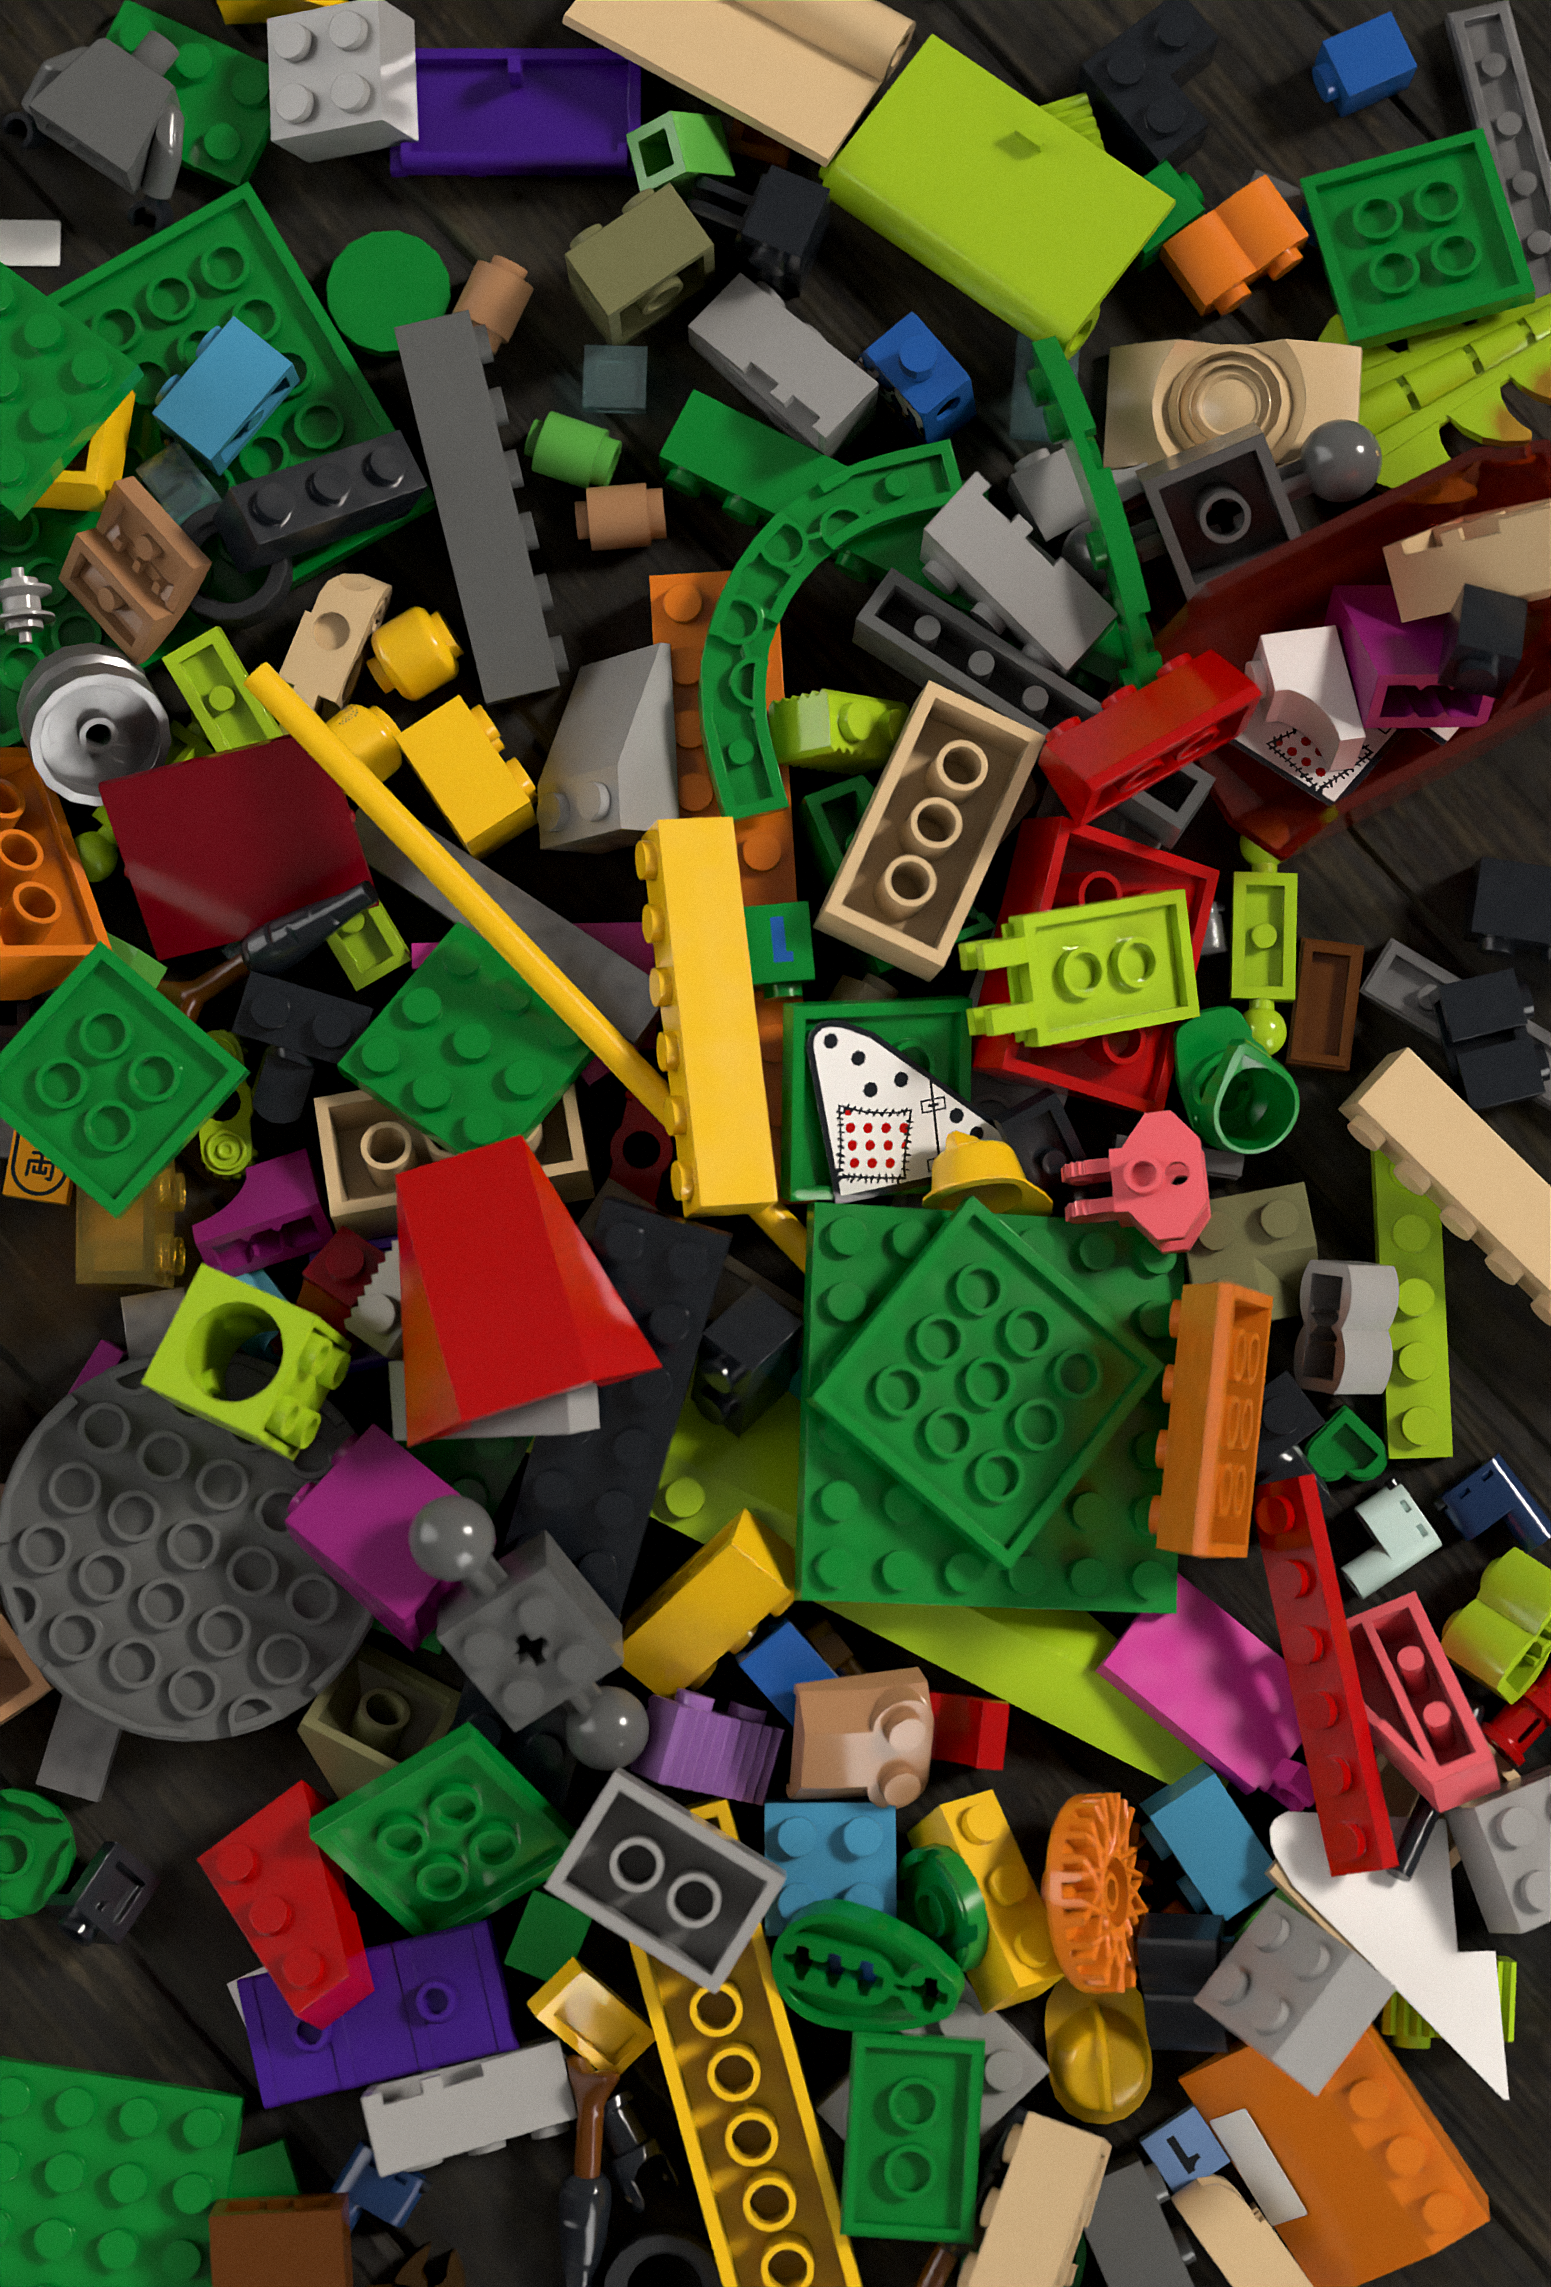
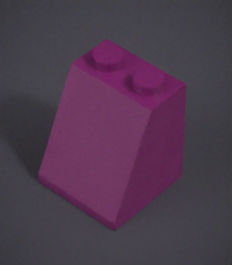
M373 1423L362 1436L354 1433L340 1445L331 1460V1464L334 1467L317 1485L314 1482H309L297 1492L288 1505L287 1512L290 1515L286 1518L285 1523L291 1539L414 1653L437 1627L438 1599L463 1583L461 1580L443 1581L425 1573L417 1565L409 1547L410 1526L417 1512L429 1501L445 1495H461ZM496 1537L492 1552L495 1560L499 1557Z

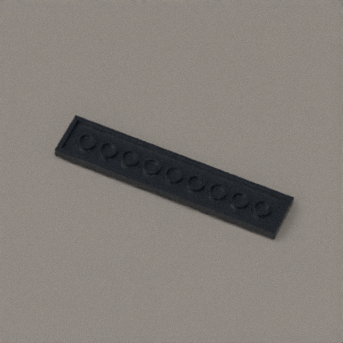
M606 1196L602 1203L590 1248L663 1368L600 1388L597 1386L599 1429L572 1434L535 1436L501 1558L546 1530L620 1622L699 1353L702 1332L706 1329L733 1234L612 1196ZM467 1675L450 1733L470 1722L563 1816L579 1762L570 1750L566 1740L565 1722L568 1711L562 1704H559L517 1732H514ZM603 1677L595 1681L598 1687H601Z

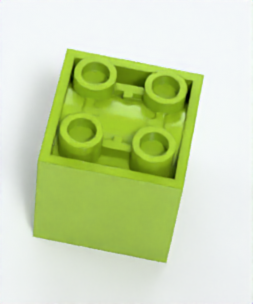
M201 1264L141 1383L181 1409L294 1461L300 1448H307L318 1432L321 1423V1415L318 1412L329 1390L336 1389L347 1374L350 1365V1355L348 1352L352 1343L318 1316L205 1264ZM267 1331H281L284 1354L281 1367L274 1380L265 1390L250 1399L240 1402H229L225 1391V1375L233 1354L245 1341L257 1334Z

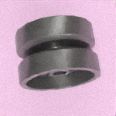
M91 642L62 647L40 660L23 681L16 706L20 733L28 748L32 763L47 787L68 801L96 807L103 806L104 804L98 789L99 782L165 766L171 745L168 715L140 664L135 665L118 648Z

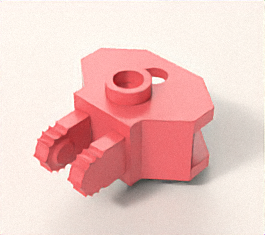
M1171 1110L1144 1113L1122 1148L1109 1149L1108 1158L1070 1162L1061 1168L1062 1182L1069 1185L1082 1186L1112 1181L1113 1197L1077 1200L1074 1203H1068L1067 1207H1064L1066 1221L1072 1224H1088L1091 1222L1098 1223L1118 1220L1121 1228L1134 1226L1163 1255L1189 1252L1211 1219L1205 1154L1201 1148L1200 1138ZM1178 1178H1187L1183 1184H1172Z

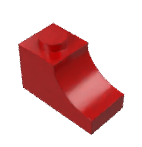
M929 1690L934 1717L930 1759L1003 1771L1010 1704L999 1697Z

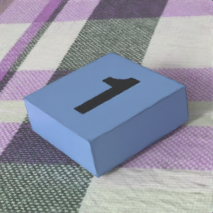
M1193 2103L1139 2138L1140 2143L1153 2163H1156L1159 2172L1174 2194L1194 2179L1210 2176L1231 2162Z

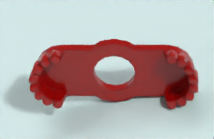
M628 1089L625 1093L627 1103L622 1124L616 1130L610 1142L612 1166L609 1178L657 1208L655 1201L662 1173L668 1168L673 1157V1142L666 1128ZM637 1131H646L653 1134L660 1145L658 1160L646 1168H637L631 1165L625 1159L623 1153V1144L626 1138Z

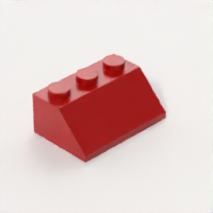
M1212 649L1192 659L1189 653L1181 654L1167 662L1156 672L1158 677L1156 681L1138 691L1133 684L1125 686L1101 703L1100 706L1103 711L1084 722L1078 716H1074L1054 727L1045 736L1047 743L1043 746L1038 764L1072 819L1080 828L1243 734L1262 696V692L1257 684Z

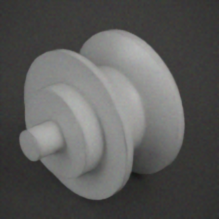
M15 567L11 569V578L0 581V602L3 613L0 614V629H5V633L8 635L19 636L20 645L32 644V634L42 632L44 625L50 624L56 619L54 613L41 609L40 599L52 593V586L38 583L36 577L24 575L23 567Z

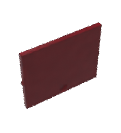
M291 734L102 781L98 784L104 807L125 864L124 875L131 881L158 961L244 940L247 934L257 927L303 906L343 893L364 880L369 881L374 886L355 827L356 814L349 808L344 790ZM379 898L377 903L368 908L379 906Z

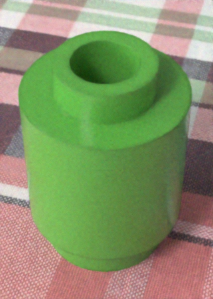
M550 411L545 422L538 419L534 420L526 440L524 455L533 458V472L583 489L593 485L597 487L609 486L617 466L622 441L609 437V430Z

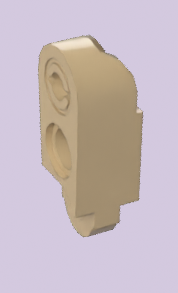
M342 573L327 581L317 597L312 612L305 610L279 672V675L325 723L348 705L372 650V633L383 625L390 605L392 586L365 574ZM279 724V728L281 729L283 735L290 734L281 724Z
M1211 2174L1207 2177L1196 2178L1170 2197L1232 2287H1313L1256 2204L1252 2202L1248 2205L1236 2187L1225 2177Z

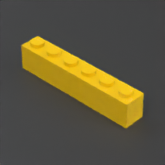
M733 817L657 819L641 837L642 841H638L636 844L635 867L638 878L646 880L649 904H645L643 908L642 929L645 941L653 943L656 968H652L650 972L649 991L653 1006L661 1008L663 1032L658 1034L656 1052L658 1065L661 1071H668L670 1096H667L664 1102V1123L668 1135H675L678 1161H674L671 1168L673 1195L677 1201L682 1200L684 1218L761 1213L776 1203L778 1198Z

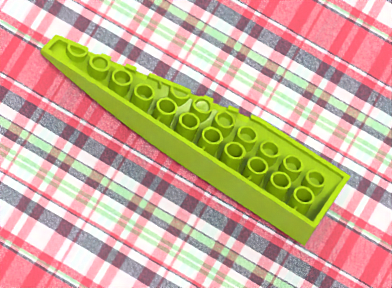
M696 1360L650 1517L705 1545L739 1512L746 1508L796 1550L801 1401L787 1391L738 1438L724 1425H715L709 1422L699 1412L695 1402L690 1399L697 1364ZM534 1435V1437H533V1439H532V1441H531V1443H530V1445H529V1447H528V1449H527V1451H526V1452L529 1453V1454L531 1453L532 1446H533L534 1439H535V1436H536V1435ZM814 1601L1169 1785L1178 1781L1202 1762L1216 1774L1225 1789L1229 1783L1225 1777L1095 1671L1118 1639L1087 1611Z

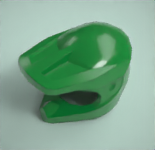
M1230 1006L1211 1007L1200 1010V1017L1185 1019L1175 1028L1173 1034L1175 1080L1190 1125L1200 1140L1209 1144L1215 1150L1235 1154H1256L1267 1151L1279 1144L1290 1133L1297 1120L1300 1100L1298 1089L1288 1071L1277 1060L1269 1056L1265 1048L1252 1037V1030L1242 1014Z

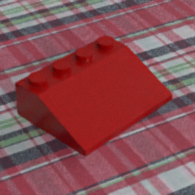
M1063 816L1022 819L994 938L1003 937L1001 925L1008 924L1010 916L1169 889H1185L1196 976L1220 870L1087 824L1078 828L1074 820ZM1001 967L986 970L977 1007L1011 1002L1007 968ZM1183 1020L1042 1047H1025L1024 1041L1016 1042L1015 1032L995 1036H987V1033L972 1035L971 1070L1042 1090L1048 1087L1058 1094L1140 1114L1164 1111L1175 1065L1173 1034L1175 1028Z

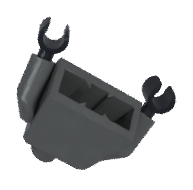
M149 30L131 55L107 38H100L90 47L81 46L45 60L22 99L24 111L12 112L3 118L2 129L6 135H16L22 130L25 123L28 131L26 139L21 143V150L40 149L47 143L50 137L134 196L141 188L146 194L145 199L131 205L127 214V219L133 227L142 223L146 207L153 210L157 220L153 229V235L172 225L174 218L173 210L165 199L171 198L182 162L185 117L180 110L181 106L175 87L163 76L179 57L180 53L176 47L161 34Z

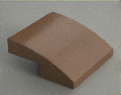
M130 476L113 482L96 528L75 535L58 579L135 665L146 662L173 630L194 599L212 562L134 476Z

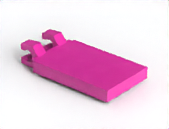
M1177 1572V1614L1138 1613L1095 1671L1246 1796L1258 1787L1263 1792L1270 1794L1290 1811L1302 1812L1305 1806L1308 1808L1315 1803L1308 1768L1302 1763L1289 1760L1299 1745H1303L1285 1660Z

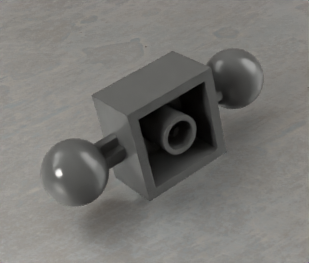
M1347 419L1331 420L1321 424L1308 435L1301 448L1299 458L1276 467L1264 433L1255 422H1252L1136 470L1135 473L1153 517L1129 527L1140 569L1143 562L1167 553L1179 586L1187 601H1191L1308 553L1290 502L1311 493L1327 501L1338 503L1349 502L1366 494L1376 483L1382 468V451L1376 437L1367 427L1358 422ZM1224 498L1227 503L1236 502L1235 505L1227 509L1229 520L1224 523L1218 524L1213 516H1206V513L1212 510V503ZM1090 520L1070 532L1063 543L1060 557H1063L1104 600H1110L1112 598L1104 569L1095 571L1087 550L1085 533L1093 531Z
M459 1495L440 1496L426 1503L417 1512L410 1526L409 1547L417 1565L428 1575L443 1581L461 1580L463 1583L438 1599L436 1638L514 1732H517L554 1707L562 1704L568 1711L565 1722L566 1740L570 1750L580 1762L596 1770L613 1771L617 1767L624 1768L635 1761L644 1750L649 1736V1721L643 1705L634 1695L622 1688L613 1686L598 1687L595 1681L624 1663L622 1624L545 1530L496 1561L492 1556L495 1544L493 1523L487 1512L478 1503Z

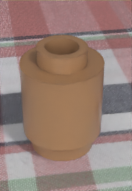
M494 255L490 263L481 260L476 262L452 312L453 314L469 310L473 327L482 324L486 325L493 355H496L501 343L508 344L534 290L529 283L524 281L528 273L527 270L513 261L498 255Z
M646 483L586 488L587 501L575 502L578 540L590 539L592 551L652 546L651 540L667 538L662 488L647 489Z

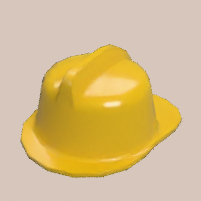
M957 1130L947 1134L945 1151L935 1157L933 1161L932 1191L923 1197L922 1206L925 1209L954 1211L965 1197L973 1195L992 1213L1049 1217L1052 1214L1053 1201L1044 1191L1026 1180L1016 1154L1008 1144L993 1140H980L975 1136Z
M1065 1976L1055 1984L1046 2002L1044 2028L1048 2066L1050 2068L1049 2078L1054 2096L1067 2113L1086 2123L1109 2124L1125 2119L1141 2106L1151 2087L1152 2055L1147 2037L1145 2007L1142 1995L1136 1987L1125 1988V1992L1084 1993L1072 1985Z

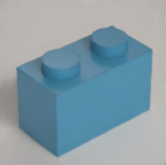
M234 316L223 329L220 326H216L205 335L195 353L198 359L183 376L176 374L162 386L155 398L157 407L152 412L162 431L172 436L177 443L218 476L224 472L300 381L292 362Z
M1204 1762L1172 1785L1168 1784L1139 1804L1150 1821L1140 1828L1161 1861L1173 1855L1185 1874L1175 1882L1196 1914L1208 1908L1212 1915H1224L1225 1921H1227L1277 1887L1264 1874L1273 1863L1272 1859L1216 1774Z

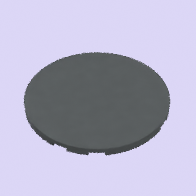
M155 1352L122 1362L85 1382L71 1394L69 1393L43 1418L29 1436L15 1460L0 1503V1592L5 1611L15 1635L20 1640L28 1656L38 1667L42 1675L62 1695L82 1710L115 1727L156 1739L207 1741L234 1737L258 1730L283 1719L321 1693L344 1670L360 1648L372 1626L375 1617L291 1539L285 1523L286 1518L290 1515L287 1512V1508L293 1497L307 1483L314 1482L317 1485L334 1467L331 1464V1460L337 1449L349 1436L356 1432L342 1413L325 1398L318 1412L321 1415V1423L315 1438L307 1448H300L294 1461L289 1460L181 1409L143 1385L141 1382L157 1353ZM234 1353L225 1375V1391L228 1401L240 1402L258 1395L271 1384L280 1367L255 1357Z

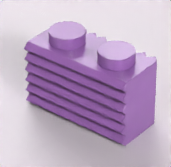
M677 1688L674 1699L652 1695L648 1698L649 1708L646 1710L649 1721V1736L642 1753L630 1764L631 1771L660 1784L764 1806L785 1733L784 1729L765 1722L767 1710L730 1700L727 1711L714 1709L715 1698L682 1688Z

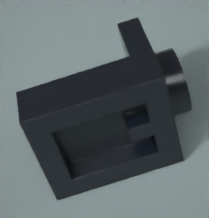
M104 1841L68 1895L51 1894L44 1906L60 1920L57 1924L58 1930L76 1944L84 1947H89L91 1943L119 1945L161 1883V1880L120 1843Z

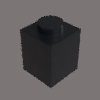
M1465 583L1444 624L1437 684L1464 690L1470 694L1483 695L1500 700L1521 662L1528 599Z

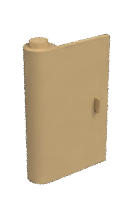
M575 0L564 14L562 24L825 168L898 65L910 42L916 25L915 21L876 0Z

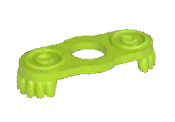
M225 1029L211 1030L207 1033L245 1067L244 1056L249 1053V1050L244 1046L243 1040ZM246 1078L236 1089L241 1100L237 1115L231 1120L224 1122L215 1121L210 1118L199 1130L202 1163L206 1164V1170L212 1173L214 1177L222 1178L225 1181H230L231 1179L240 1180L242 1175L246 1176L245 1168L256 1165L254 1159L258 1157V1151L254 1149L252 1143L250 1118L254 1113L251 1101L252 1089L247 1084Z

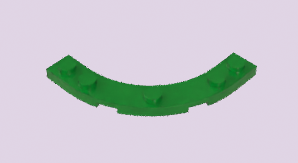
M1055 335L1031 342L1035 368L1026 371L1028 389L1035 408L1045 406L1043 407V417L1051 443L1054 445L1062 442L1093 529V531L1085 533L1089 557L1095 571L1104 569L1114 610L1118 613L1117 623L1127 667L1118 670L1120 689L1133 684L1138 691L1158 679L1156 672L1163 666L1161 654L1158 650L1155 651L1151 630L1145 613L1151 611L1133 539L1111 468L1103 467L1100 451L1093 435H1096L1094 420L1076 377Z
M950 439L890 452L860 461L822 479L814 487L798 496L783 510L781 509L752 540L731 571L717 599L706 631L700 661L698 686L700 733L721 817H733V823L784 811L789 807L767 720L766 679L770 645L791 598L801 583L822 561L854 538L887 524L941 511L963 486Z

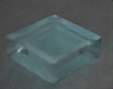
M585 345L583 412L646 414L647 347Z

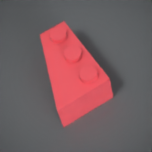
M1413 1591L1347 1618L1346 1622L1372 1743L1439 1813L1501 1789L1491 1750L1416 1592Z

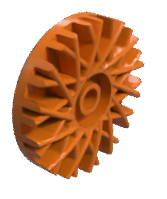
M1121 1793L1077 1794L1061 1807L1051 1831L1046 1870L1041 1880V1900L1047 1911L1051 1939L1057 1960L1070 1983L1084 1993L1125 1992V1988L1136 1986V1980L1139 1979L1136 1966H1138L1137 1938L1145 1914L1149 1913L1148 1911L1152 1909V1905L1144 1903L1137 1892L1140 1886H1150L1153 1884V1879L1146 1875L1149 1862L1144 1859H1136L1138 1850L1147 1842V1839L1140 1837V1824L1132 1822L1135 1808L1128 1807L1127 1800L1121 1799Z

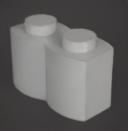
M1310 1260L1305 1269L1300 1288V1309L1304 1325L1298 1335L1294 1350V1375L1296 1383L1301 1389L1329 1394L1383 1393L1390 1378L1393 1360L1392 1342L1388 1329L1395 1318L1399 1301V1282L1394 1266L1361 1261Z

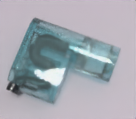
M170 436L163 442L166 447H163L134 470L157 499L159 505L180 527L192 513L211 504L221 503L222 499L180 444Z

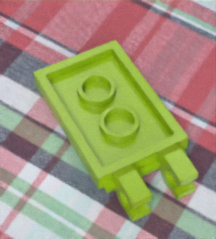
M1169 889L1010 916L1009 923L1001 925L1002 938L983 939L958 944L961 970L1007 968L1011 1002L966 1009L970 1035L987 1033V1036H995L1015 1032L1016 1042L1024 1041L1025 1047H1042L1200 1017L1185 889Z

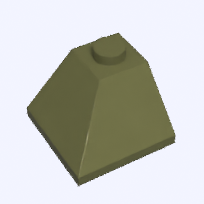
M362 1642L360 1648L344 1670L317 1695L297 1731L336 1796L341 1800L448 1735L452 1728L461 1692Z

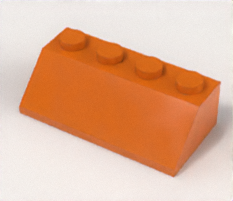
M0 747V1001L28 1000L61 985L100 941L112 950L58 794L45 784L32 763L28 748Z

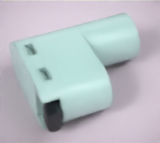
M1395 1477L1388 1479L1384 1482L1386 1485L1384 1488L1354 1507L1358 1519L1375 1542V1545L1340 1569L1349 1585L1362 1600L1442 1546L1439 1537L1425 1516Z

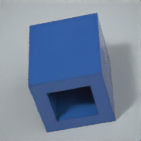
M1390 11L1322 41L1314 63L1315 67L1312 68V75L1317 91L1323 101L1326 103L1333 101L1340 118L1408 89L1418 66Z

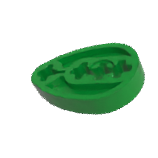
M824 1899L803 1906L786 1923L772 1954L773 1979L785 2002L800 2016L815 2024L847 2031L858 2030L879 2033L903 2031L947 2019L955 2011L965 1987L964 1975L959 1965L932 1940L892 1916L848 1900ZM798 1945L809 1948V1957L814 1960L811 1966L800 1963V1953L796 1952ZM830 1953L841 1956V1966L845 1968L842 1975L831 1973V1963L826 1961ZM862 1961L873 1964V1973L877 1975L875 1981L863 1979V1969H858ZM926 1977L938 1980L937 1987L941 1991L939 1997L927 1995V1985L924 1984Z

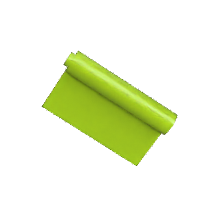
M934 34L930 35L845 148L840 146L826 168L821 166L819 171V177L824 180L822 186L830 189V200L1033 342L1056 335L1068 361L1082 347L1095 327L1100 314V303L1176 205L1175 199Z

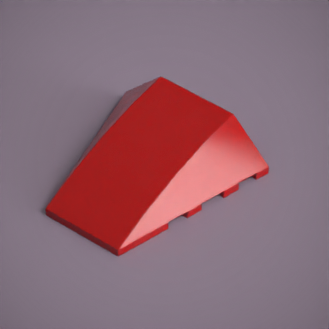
M522 1135L395 1174L408 1448L473 1428L471 1424L473 1421L593 1383L600 1388L663 1368Z

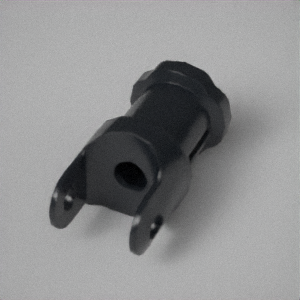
M627 2085L610 2093L604 2107L602 2144L609 2156L605 2161V2165L625 2203L633 2212L640 2214L644 2211L645 2204L634 2180L637 2169L644 2162L649 2163L661 2185L669 2192L676 2191L679 2184L657 2135L648 2134L632 2102L636 2094L631 2085Z

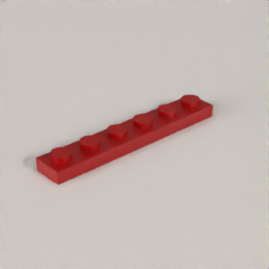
M1315 1475L1298 1476L1254 1486L1252 1510L1331 1877L1380 1871L1399 1866Z

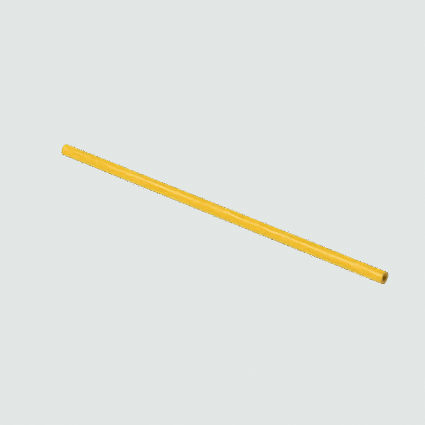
M267 662L259 666L244 681L243 685L665 1127L664 1102L666 1097L670 1096V1088L662 1076ZM779 1199L761 1213L748 1214L805 1274L807 1229Z

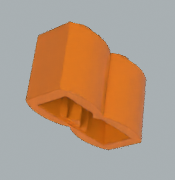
M1265 174L1243 187L1217 208L1203 215L1162 245L1159 258L1201 317L1216 309L1221 316H1224L1235 310L1252 295L1248 288L1250 284L1266 274L1275 281L1294 269L1304 259L1299 251L1304 248L1309 234Z

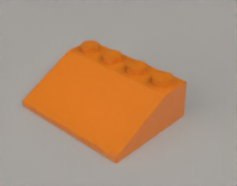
M1216 1282L1183 1285L1182 1299H1175L1172 1303L1169 1332L1171 1338H1177L1175 1365L1168 1364L1165 1369L1162 1386L1164 1403L1171 1404L1168 1430L1161 1429L1156 1444V1466L1159 1469H1164L1161 1495L1153 1496L1149 1511V1531L1151 1534H1157V1549L1204 1557L1247 1558L1273 1296L1234 1283Z
M1373 2021L1317 2096L1241 2039L1231 2044L1229 2053L1218 2052L1178 2078V2081L1232 2163V2159L1212 2128L1210 2121L1243 2108L1249 2113L1307 2210V2215L1275 2225L1274 2227L1313 2287L1360 2286L1431 2256L1490 2221L1487 2194Z

